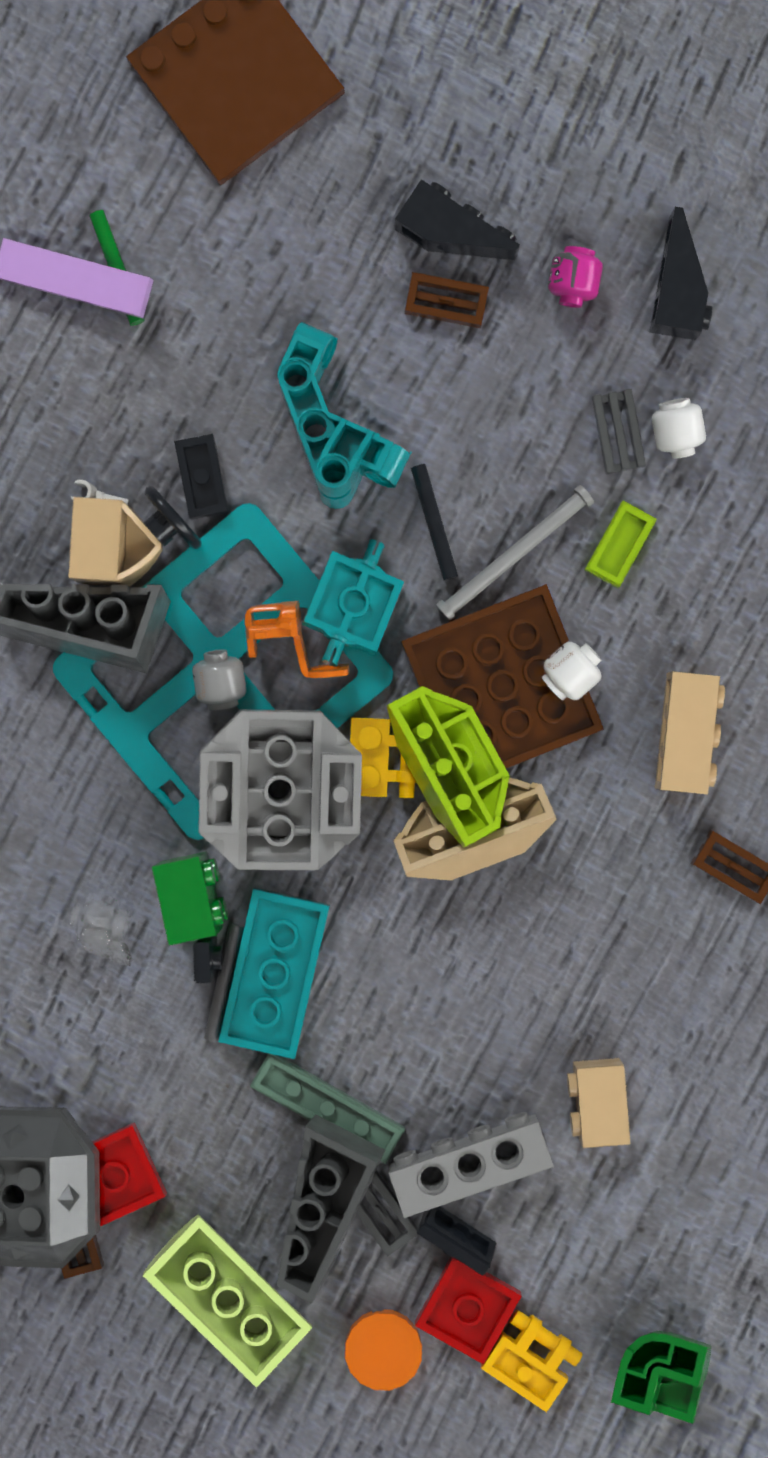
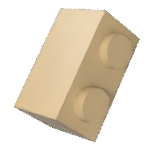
M619 1058L573 1062L574 1073L567 1074L569 1097H576L577 1112L570 1113L572 1136H579L583 1148L629 1145L630 1131L625 1069L622 1061Z

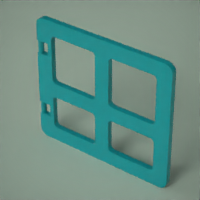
M250 503L237 507L200 538L202 541L200 548L193 549L190 546L141 587L147 588V585H162L171 601L165 621L192 652L193 660L132 712L125 711L93 672V665L97 662L96 660L63 652L56 658L53 664V673L56 679L90 717L91 721L164 806L185 834L195 840L204 839L199 834V799L152 744L150 734L196 695L192 668L196 663L204 660V653L213 650H227L228 656L240 659L248 650L245 618L224 636L215 637L182 597V591L243 540H250L283 579L282 587L261 605L299 601L300 609H308L319 583V579L260 508ZM280 611L254 612V620L279 618ZM344 646L343 652L358 670L357 677L316 710L321 711L337 728L386 689L392 682L393 670L378 650L372 655L355 647ZM244 672L246 694L238 700V709L275 710ZM93 687L108 703L99 712L84 696ZM170 779L185 796L176 805L161 789Z

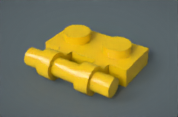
M351 718L350 742L362 754L361 796L387 797L388 782H399V798H414L415 783L417 782L402 755H400V770H388L389 746L397 747L394 735H390V719Z
M516 1309L509 1323L521 1330L519 1335L514 1339L502 1331L484 1365L481 1363V1369L547 1413L568 1382L567 1374L558 1369L559 1365L564 1359L575 1367L580 1362L583 1353L571 1346L572 1341L564 1335L560 1334L557 1336L543 1327V1321L534 1315L528 1317ZM533 1340H536L550 1350L545 1359L528 1349Z

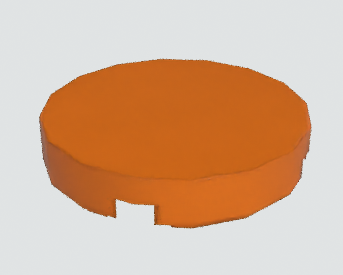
M383 1309V1311H371L363 1314L352 1324L346 1337L345 1360L350 1373L360 1384L373 1390L390 1391L404 1386L415 1376L422 1361V1342L417 1327L407 1316L395 1310Z

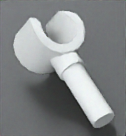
M85 480L74 482L79 486L87 487L88 493L84 498L123 500L128 505L129 499L98 491L94 485Z

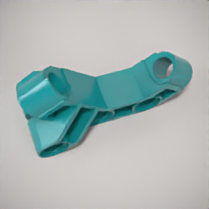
M300 322L293 333L277 375L281 394L318 488L320 499L329 508H344L353 499L363 476L384 487L395 488L412 451L408 452L394 442L380 437V434L328 411L318 383L332 360L338 338ZM293 375H302L306 378L304 384L297 387L286 383ZM315 424L326 428L323 435L315 438L305 433L308 427ZM333 480H340L338 483H329Z

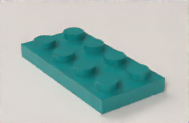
M253 888L218 1042L295 1059L330 908L329 904Z

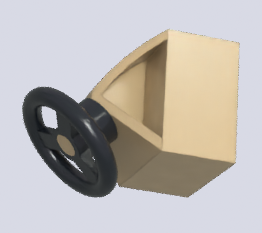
M152 486L145 489V495L157 508V511L145 522L123 500L73 497L68 578L80 584L99 586L128 585L130 587L148 572L163 551V546L165 547L171 542L173 536L177 533L193 549L200 548L202 541L165 498Z

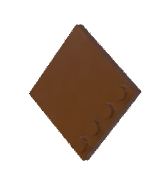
M201 0L126 56L128 63L220 186L345 94L342 84L279 0Z
M547 584L401 641L418 688L423 686L431 689L433 692L471 705L505 768L604 730L589 691L578 700H572L568 697L561 700L542 679V676L546 674L543 667L545 660L564 643L569 642Z

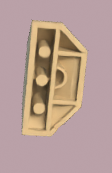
M509 778L500 828L464 848L435 817L427 801L421 802L407 821L402 832L393 840L406 876L454 880L525 853L556 821V816L542 784L533 782L530 784L518 779Z

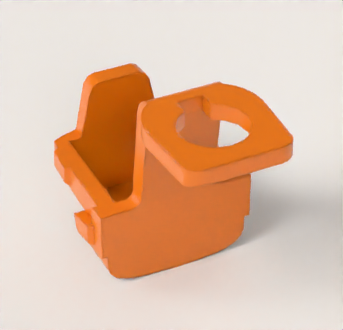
M299 601L255 605L246 611L245 630L249 658L257 657V639L293 637L300 670L305 677L327 678L347 676L349 674V664L346 663L338 664L337 667L330 665L310 667L301 633L302 622ZM280 611L279 618L254 620V612Z

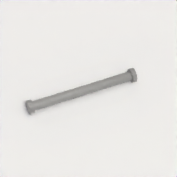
M578 485L573 490L575 493L525 536L445 602L440 600L435 604L449 622L453 621L456 618V612L581 508L584 506L589 508L594 503V500L582 485Z

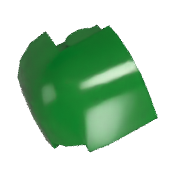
M654 1331L640 1336L627 1347L623 1355L611 1403L647 1415L656 1411L693 1424L708 1372L712 1346L672 1332Z

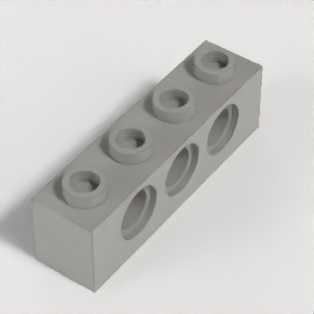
M527 1112L517 1113L506 1118V1124L492 1129L490 1125L479 1126L470 1130L466 1138L453 1141L451 1137L444 1138L431 1144V1150L416 1154L415 1150H411L393 1158L394 1162L389 1164V1176L403 1217L407 1218L553 1168L554 1166L536 1114L528 1116ZM503 1141H511L517 1145L516 1151L509 1157L499 1156L495 1152L497 1146ZM465 1154H474L480 1159V1162L474 1169L466 1170L459 1166L460 1158ZM428 1167H437L443 1172L442 1177L436 1182L425 1181L421 1174Z

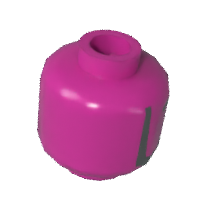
M566 246L564 252L558 253L553 257L548 289L553 295L560 297V305L581 308L583 301H590L598 296L603 264L601 260L595 257L596 252L594 250L584 247Z

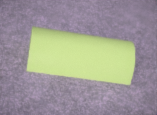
M200 1215L193 1217L168 1241L143 1273V1277L256 1388L312 1329V1325Z

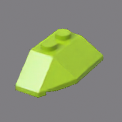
M423 686L388 704L387 710L396 745L435 817L463 848L499 829L510 775L473 707L446 695L433 692L431 689Z

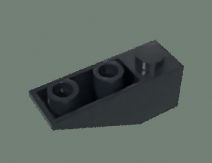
M421 179L395 218V230L426 251L515 260L519 252L520 244L515 242L517 238L512 232L502 226L494 228L483 220L484 216L479 210L469 204L461 206L450 199V192L436 182H432L429 185Z

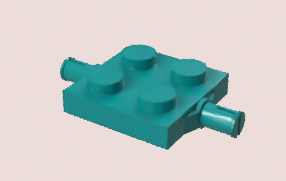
M369 540L363 559L348 558L337 552H331L302 622L303 626L322 633L330 640L321 659L322 662L327 664L333 651H335L329 664L330 666H338L344 646L355 647L372 655L377 652L404 584V581L386 574L377 566L381 553L385 548V545L379 542L372 555L377 540Z

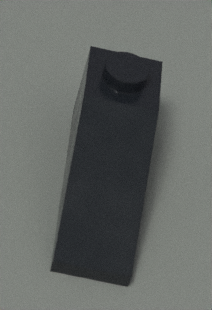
M675 207L668 221L649 332L696 340L702 329L708 330L712 306L707 305L709 292L684 210L681 207Z

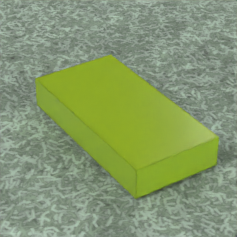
M622 501L584 570L608 584L620 588L657 519Z

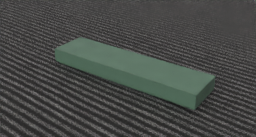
M268 1053L250 1085L251 1088L308 1120H311L316 1114L385 1149L381 1159L385 1164L405 1131L403 1125L281 1056Z

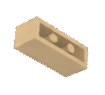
M674 671L667 673L655 789L708 795L709 787H714L717 765L711 763L713 748H718L721 737V726L715 724L717 709H722L725 698L724 685H719L720 676Z

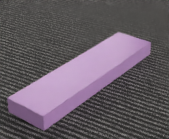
M3 238L0 248V280L144 318L154 281L150 277Z

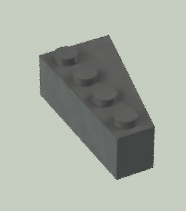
M0 584V636L147 674L171 601L162 585H147V588H129L128 585L89 587L87 584H72V587H52L51 584Z
M316 1114L305 1126L303 1149L298 1163L297 1182L291 1202L289 1226L285 1235L276 1284L311 1304L327 1278L385 1153V1149Z

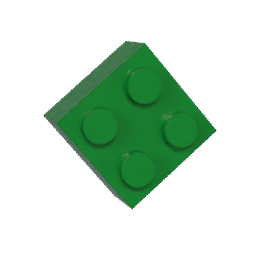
M204 851L163 860L152 866L169 946L216 936L224 927V920H228L224 897L217 898L215 889L216 882L220 881L216 859H209L208 852Z

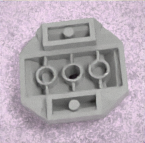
M241 709L200 750L199 834L238 870H319L343 847L360 835L362 754L321 711ZM275 780H285L290 784V790L286 796L275 798L268 793L270 784Z

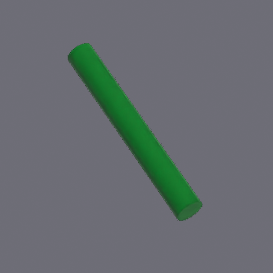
M104 210L92 212L89 217L107 265L126 271ZM126 314L130 326H135L145 321L144 318Z

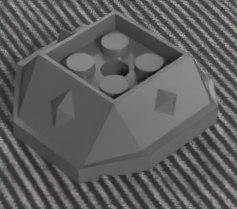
M0 1106V1266L64 1268L100 1231L99 1150L86 1133L74 1122L75 1119L67 1108ZM13 1185H17L23 1190L24 1200H20L14 1195Z

